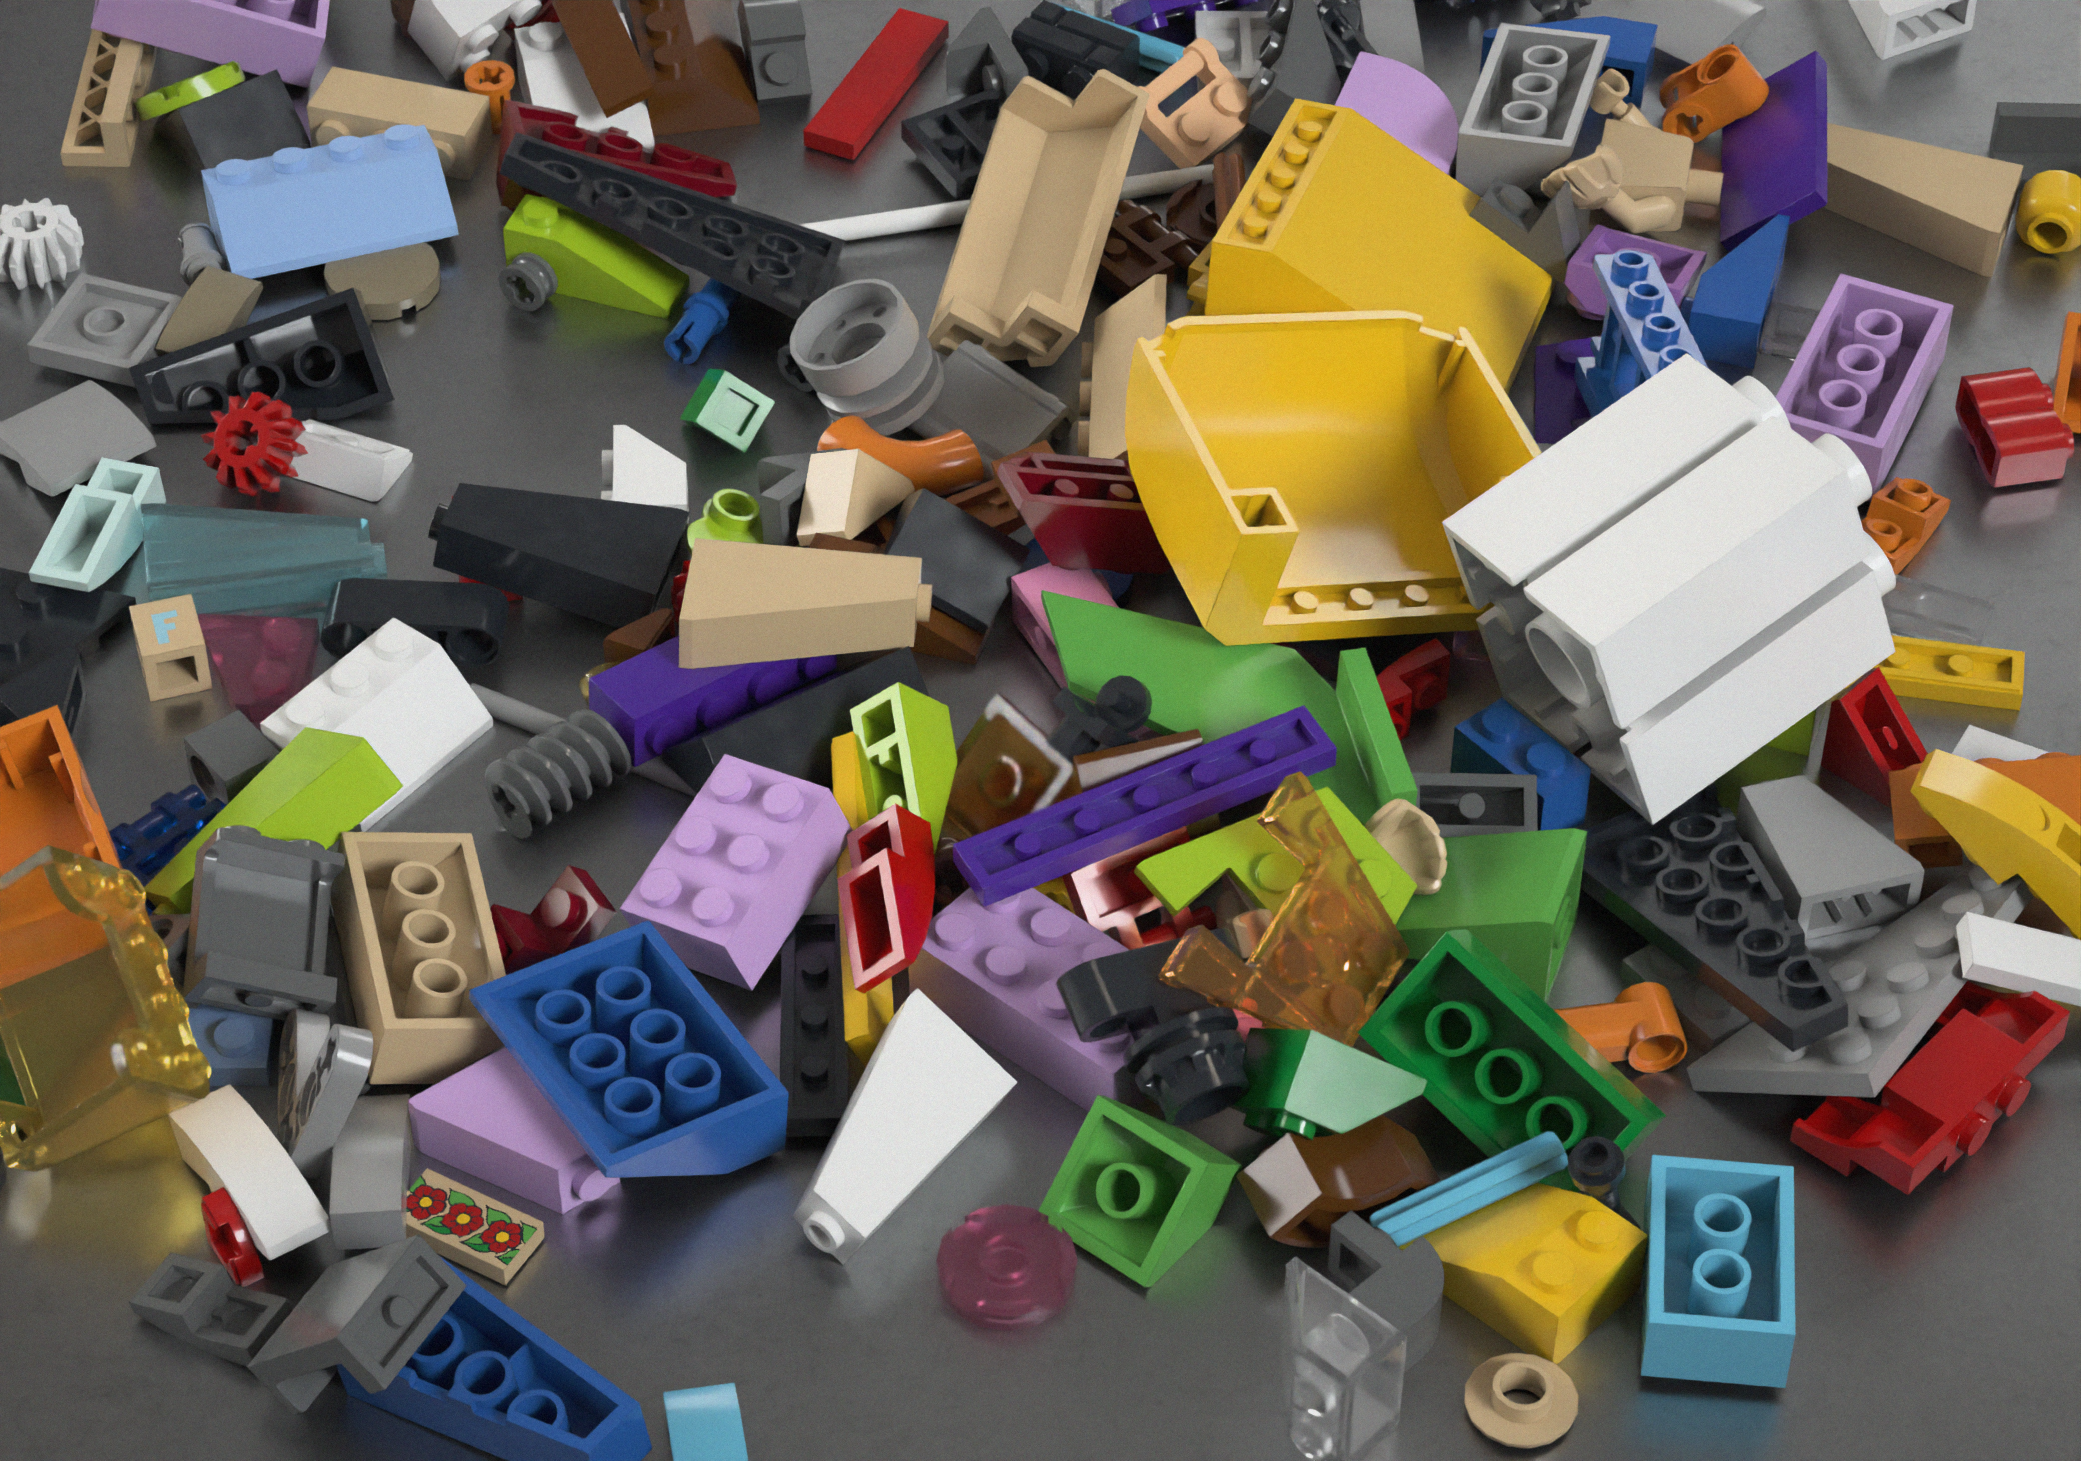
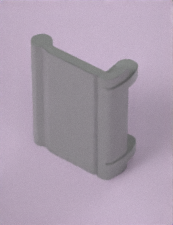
M965 340L943 362L945 382L938 399L922 417L906 428L924 440L940 436L953 429H961L974 442L983 463V480L988 482L994 479L992 461L1042 442L1048 434L1060 440L1065 438L1078 417L1065 401L1054 394H1049L993 357L988 350L979 344H973L969 340Z

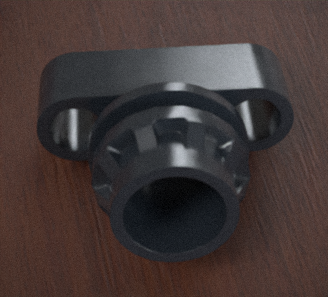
M1214 929L1089 960L1068 970L1056 981V986L1080 1041L1089 1043L1131 1033L1134 1043L1124 1053V1064L1128 1072L1136 1074L1135 1080L1142 1096L1160 1106L1168 1124L1185 1125L1203 1120L1234 1105L1249 1092L1251 1085L1243 1069L1247 1048L1240 1032L1235 1031L1239 1024L1234 1011L1228 1008V1006L1250 994L1255 985L1229 929Z

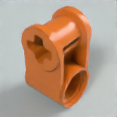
M1733 44L1720 46L1703 59L1677 73L1669 75L1663 80L1659 88L1660 102L1663 108L1666 109L1662 116V130L1689 137L1694 143L1700 142L1709 134L1729 123L1755 112L1765 102L1769 94V86L1737 46ZM1675 89H1677L1678 92V100L1676 101L1674 91ZM1695 115L1697 122L1696 127H1694L1693 116Z

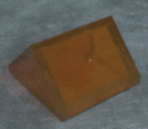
M996 693L956 751L958 761L944 816L968 838L1071 798L1073 765L1045 742L1049 737L1007 698Z

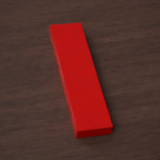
M899 8L803 130L804 146L854 160L949 37V21Z

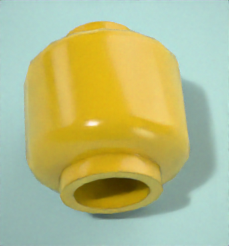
M2048 170L2034 175L2025 183L2019 197L2015 215L2016 231L2022 242L2046 254L2073 251L2081 245V178L2064 170Z

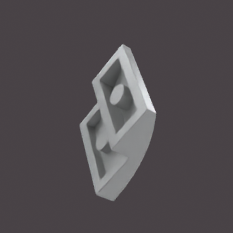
M1631 0L1616 18L1657 24L1654 58L1681 71L1703 59L1720 46L1733 44L1740 48L1766 15L1764 7L1750 0Z
M91 380L0 422V454L20 464L28 485L51 497L74 487L75 484L91 479L102 457L126 462L157 446L151 432L136 415L113 394Z

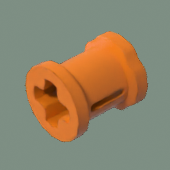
M481 61L473 64L466 70L464 74L465 87L470 93L489 96L492 134L498 135L501 133V111L503 113L505 100L511 101L510 90L515 83L514 70L510 65L502 61Z

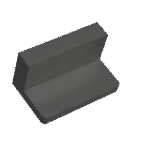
M1997 102L1989 144L1991 158L2023 165L2019 189H2023L2025 183L2034 175L2048 170H2064L2081 178V104Z

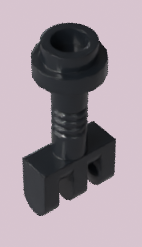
M1599 1136L1583 1139L1572 1150L1568 1158L1570 1177L1574 1185L1581 1190L1578 1193L1592 1196L1640 1229L1639 1224L1621 1204L1617 1185L1622 1182L1626 1173V1162L1620 1147L1613 1141Z

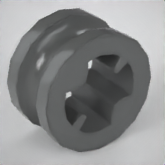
M523 252L513 260L512 264L501 271L499 285L506 298L517 308L525 311H535L543 305L545 299L551 297L556 292L558 279L547 261L534 253Z

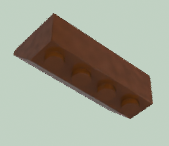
M620 0L621 10L624 14L632 42L657 92L656 95L645 100L653 136L760 124V114L731 0Z

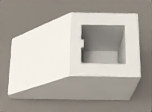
M613 425V450H602L603 486H613V490L601 491V499L679 508L689 512L686 463L627 425ZM689 515L680 549H687L685 538L689 527Z

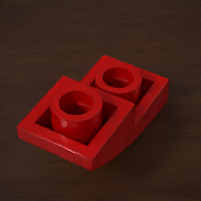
M1437 639L1429 641L1402 656L1376 677L1399 740L1409 737L1412 713L1428 709L1447 697L1451 653Z

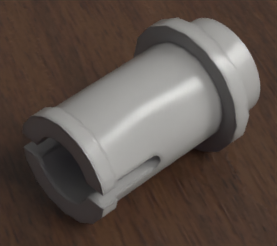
M194 222L180 230L179 233L182 238L178 237V244L183 256L180 273L183 281L188 286L193 284L207 266L227 271L224 257L217 252L215 234L210 226L201 222Z

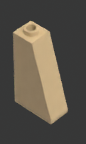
M1827 123L1828 204L1823 208L1978 275L1992 278L2015 211L2023 165Z
M695 538L679 618V668L696 669L896 649L906 646L914 647L917 621L929 622L932 600V584H921L922 558Z

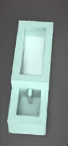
M102 457L88 485H74L29 571L30 580L32 582L90 592L112 577L137 550L166 502L159 468Z

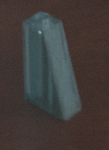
M162 503L141 504L149 601L153 602L192 594L200 627L326 612L331 590L337 582L348 578L388 579L384 543L371 544L368 519Z

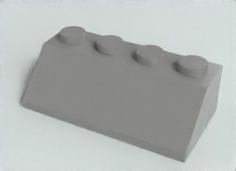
M1500 23L1458 131L1456 181L1479 197H1482L1496 177L1506 185H1514L1524 191L1569 159L1610 46V35Z

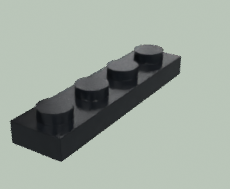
M839 914L802 915L782 945L780 1082L789 1092L786 1137L832 1136L849 1103V1045L845 1041Z

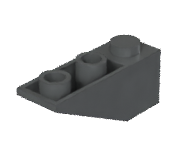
M1275 0L1265 18V24L1270 26L1256 55V59L1261 62V66L1248 89L1247 95L1252 98V104L1247 122L1274 136L1295 98L1335 105L1338 99L1341 82L1317 14L1314 0Z

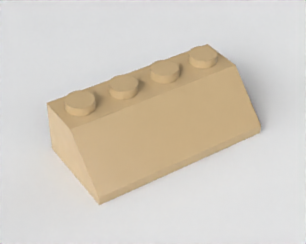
M1153 275L1098 315L1094 320V342H1082L1081 377L1092 378V381H1080L1079 416L1090 417V421H1078V456L1129 460L1125 439V410L1133 349L1138 338L1144 337L1147 341H1150L1165 332L1167 275Z
M342 832L337 852L345 855L344 870L332 882L330 898L358 1028L370 1030L373 1034V1053L368 1072L369 1083L437 1084L504 1045L469 1000L470 989L506 976L472 833Z

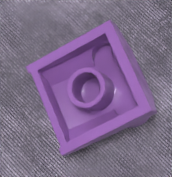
M1597 224L1568 262L1564 282L1568 287L1566 298L1571 305L1576 307V312L1579 315L1589 319L1604 320L1607 300L1593 270L1594 256L1597 254H1615L1620 250H1635L1653 256L1681 311L1684 296H1688L1705 264L1707 252L1605 228V226Z

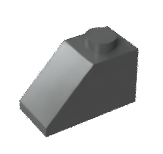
M1411 772L1418 789L1416 807L1434 819L1440 829L1439 836L1442 838L1537 831V775Z

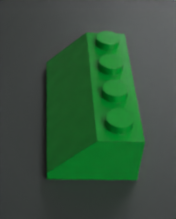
M1467 929L1446 931L1357 1032L1391 1065L1428 1080L1422 1095L1489 1158L1539 1134L1550 1131L1561 1141L1567 1159L1580 1141L1588 1137L1599 1136L1611 1140L1618 1145L1626 1161L1667 1116ZM1568 1166L1565 1170L1538 1182L1576 1193L1581 1191L1574 1185Z

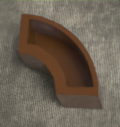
M1382 1114L1343 1134L1314 1137L1312 1141L1288 1132L1279 1141L1263 1149L1258 1158L1237 1175L1268 1236L1281 1243L1306 1248L1330 1247L1331 1225L1349 1211L1354 1212L1370 1225L1369 1216L1374 1211L1441 1181L1416 1136Z

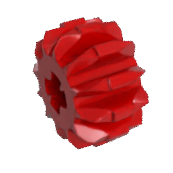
M252 392L248 400L240 396H229V413L227 415L220 411L210 412L218 426L215 432L201 435L206 444L214 447L202 460L206 462L207 467L218 471L216 479H218L221 485L229 489L238 488L240 493L247 496H257L261 488L270 493L280 492L281 474L289 478L298 477L296 468L291 465L293 457L308 454L304 445L295 442L306 428L301 421L291 418L293 410H291V406L279 399L271 401L269 396L261 392Z

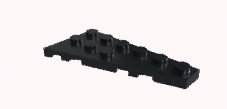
M516 132L505 152L499 173L515 181L521 187L534 190L670 257V259L680 265L699 271L796 320L812 302L827 293L845 242L843 239Z
M1714 782L1655 824H1651L1635 809H1632L1584 830L1587 831L1580 888L1789 1050L1794 1052L1848 1027V1003L1822 960L1813 957L1805 945V932L1797 919L1790 920L1784 910L1782 894L1751 843L1743 842L1738 834L1736 818L1729 807H1722L1717 799V787Z

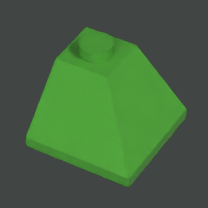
M1097 1095L1035 1218L1140 1285L1152 1287L1212 1227L1243 1165L1183 1129L1104 1095Z

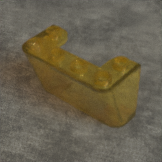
M47 845L0 877V1033L26 1106L0 1100V1147L8 1167L31 1172L46 1170L205 1099L210 1091L209 1079L211 1077L209 1062L198 1049L188 1023V1005L183 996L176 990L167 967L168 953L166 946L160 936L154 931L144 905L146 893L139 879L127 869L120 870L111 864ZM15 1124L23 1129L29 1138L22 1142L16 1132Z

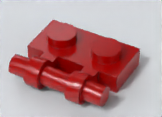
M1186 826L1062 875L1076 916L1101 932L1108 930L1110 938L1129 950L1217 929L1216 916L1207 905L1190 912L1189 906H1187L1173 917L1134 873L1136 866L1143 860L1190 842ZM1159 908L1162 915L1161 925L1139 934L1134 918Z

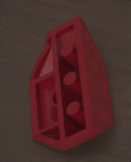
M1025 451L1013 457L1009 462L1004 461L1000 464L997 471L998 477L1052 566H1058L1071 571L1080 568L1112 570L1126 575L1134 572L1162 574L1172 568L1141 501L1130 471L1129 460Z

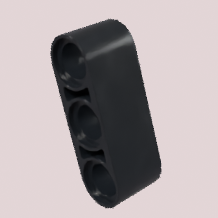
M348 578L337 582L331 590L320 640L323 648L330 655L342 659L394 617L439 643L455 666H487L495 662L500 656L509 602L499 589L481 583Z

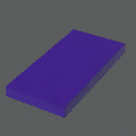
M1817 51L1765 78L1764 80L1769 86V94L1765 102L1752 114L1722 127L1721 173H1724L1721 190L1720 243L1729 253L1779 214L1790 216V225L1828 204L1827 63Z

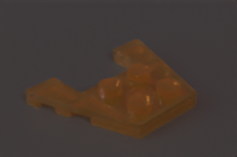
M1300 771L1285 776L1256 822L1304 866L1305 870L1246 964L1204 925H1199L1187 929L1158 977L1164 983L1177 989L1187 987L1207 996L1206 1002L1217 1007L1236 1009L1262 1021L1261 1027L1313 1030L1353 1047L1359 1037L1357 1032L1373 1014L1409 955L1410 950L1310 781Z

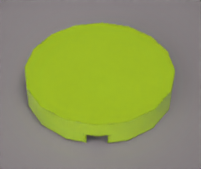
M234 60L216 66L211 71L185 78L148 93L143 97L137 98V102L134 104L141 120L145 121L242 83L246 79L239 62Z

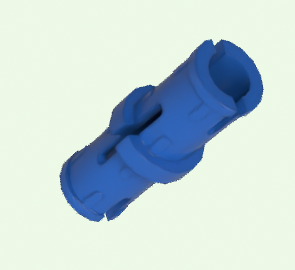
M710 277L700 292L693 293L687 299L683 306L685 310L683 311L682 318L673 331L666 336L664 347L668 355L674 360L679 361L686 348L690 347V350L683 358V363H694L699 358L702 349L713 334L718 335L726 327L729 321L727 319L729 311L743 293Z

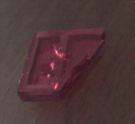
M198 615L205 645H207L213 659L214 670L221 686L227 690L229 704L233 712L239 709L250 722L261 723L310 684L320 640L317 618Z

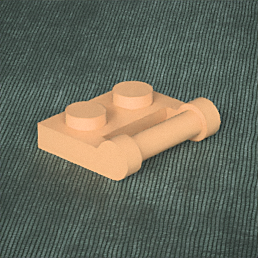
M1197 38L1184 48L1183 57L1147 86H1137L1150 94L1140 129L1179 169L1202 166L1252 125L1247 122L1252 104V98L1247 95L1248 90L1219 61L1216 48L1204 38ZM1196 75L1206 86L1166 117L1158 109V104Z

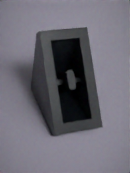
M65 649L1 685L0 727L58 705L72 740L75 743L87 696L79 650Z

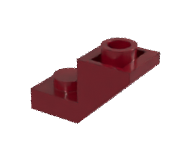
M568 865L531 914L497 904L491 906L490 911L506 975L595 941L615 916L617 911L586 870Z

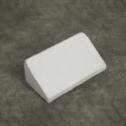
M314 420L302 421L306 430L295 442L304 445L308 454L293 457L291 465L296 468L298 477L293 478L367 501L377 502L386 495L412 462L413 453L409 452V449Z

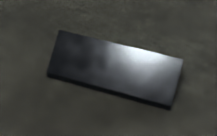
M909 646L865 659L662 750V761L697 794L724 754L831 790L833 789L832 738L853 731L850 709L897 682L928 697L930 695Z

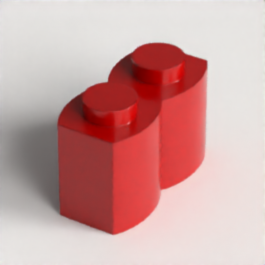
M2030 367L1961 376L1955 404L1957 417L1965 437L1975 447L1979 465L1989 484L1993 487L2063 478L2067 459L2072 458L2074 453V438L2070 426L2067 423H2062L2054 411L2053 395L2049 385L2041 383L2036 372Z

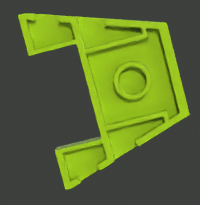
M1328 786L1147 858L1138 864L1134 871L1135 875L1173 917L1224 874H1227L1258 909L1271 910L1276 929L1313 968L1319 977L1271 1018L1269 1024L1276 1029L1313 1030L1329 1038L1335 1032L1418 886Z

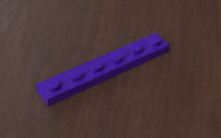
M1303 705L953 844L954 864L985 907L1336 766L1337 747Z

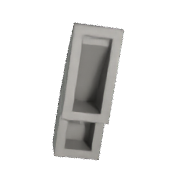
M410 1094L358 1097L333 1146L329 1215L335 1250L381 1248L406 1239L407 1191L410 1189L411 1121L408 1107V1099L411 1098Z

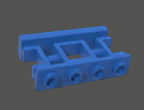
M1620 250L1615 254H1597L1594 256L1593 270L1607 300L1602 336L1591 337L1590 348L1594 357H1577L1574 380L1592 418L1686 353L1708 368L1651 254L1635 250Z

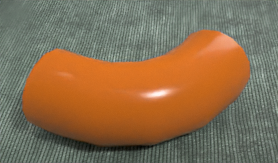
M850 415L832 423L823 432L818 442L817 451L838 448L847 450L860 449L911 479L915 489L914 492L925 488L939 497H944L965 491L983 481V463L974 442L961 429H953L940 436L922 441H900L881 435L872 429L861 417Z

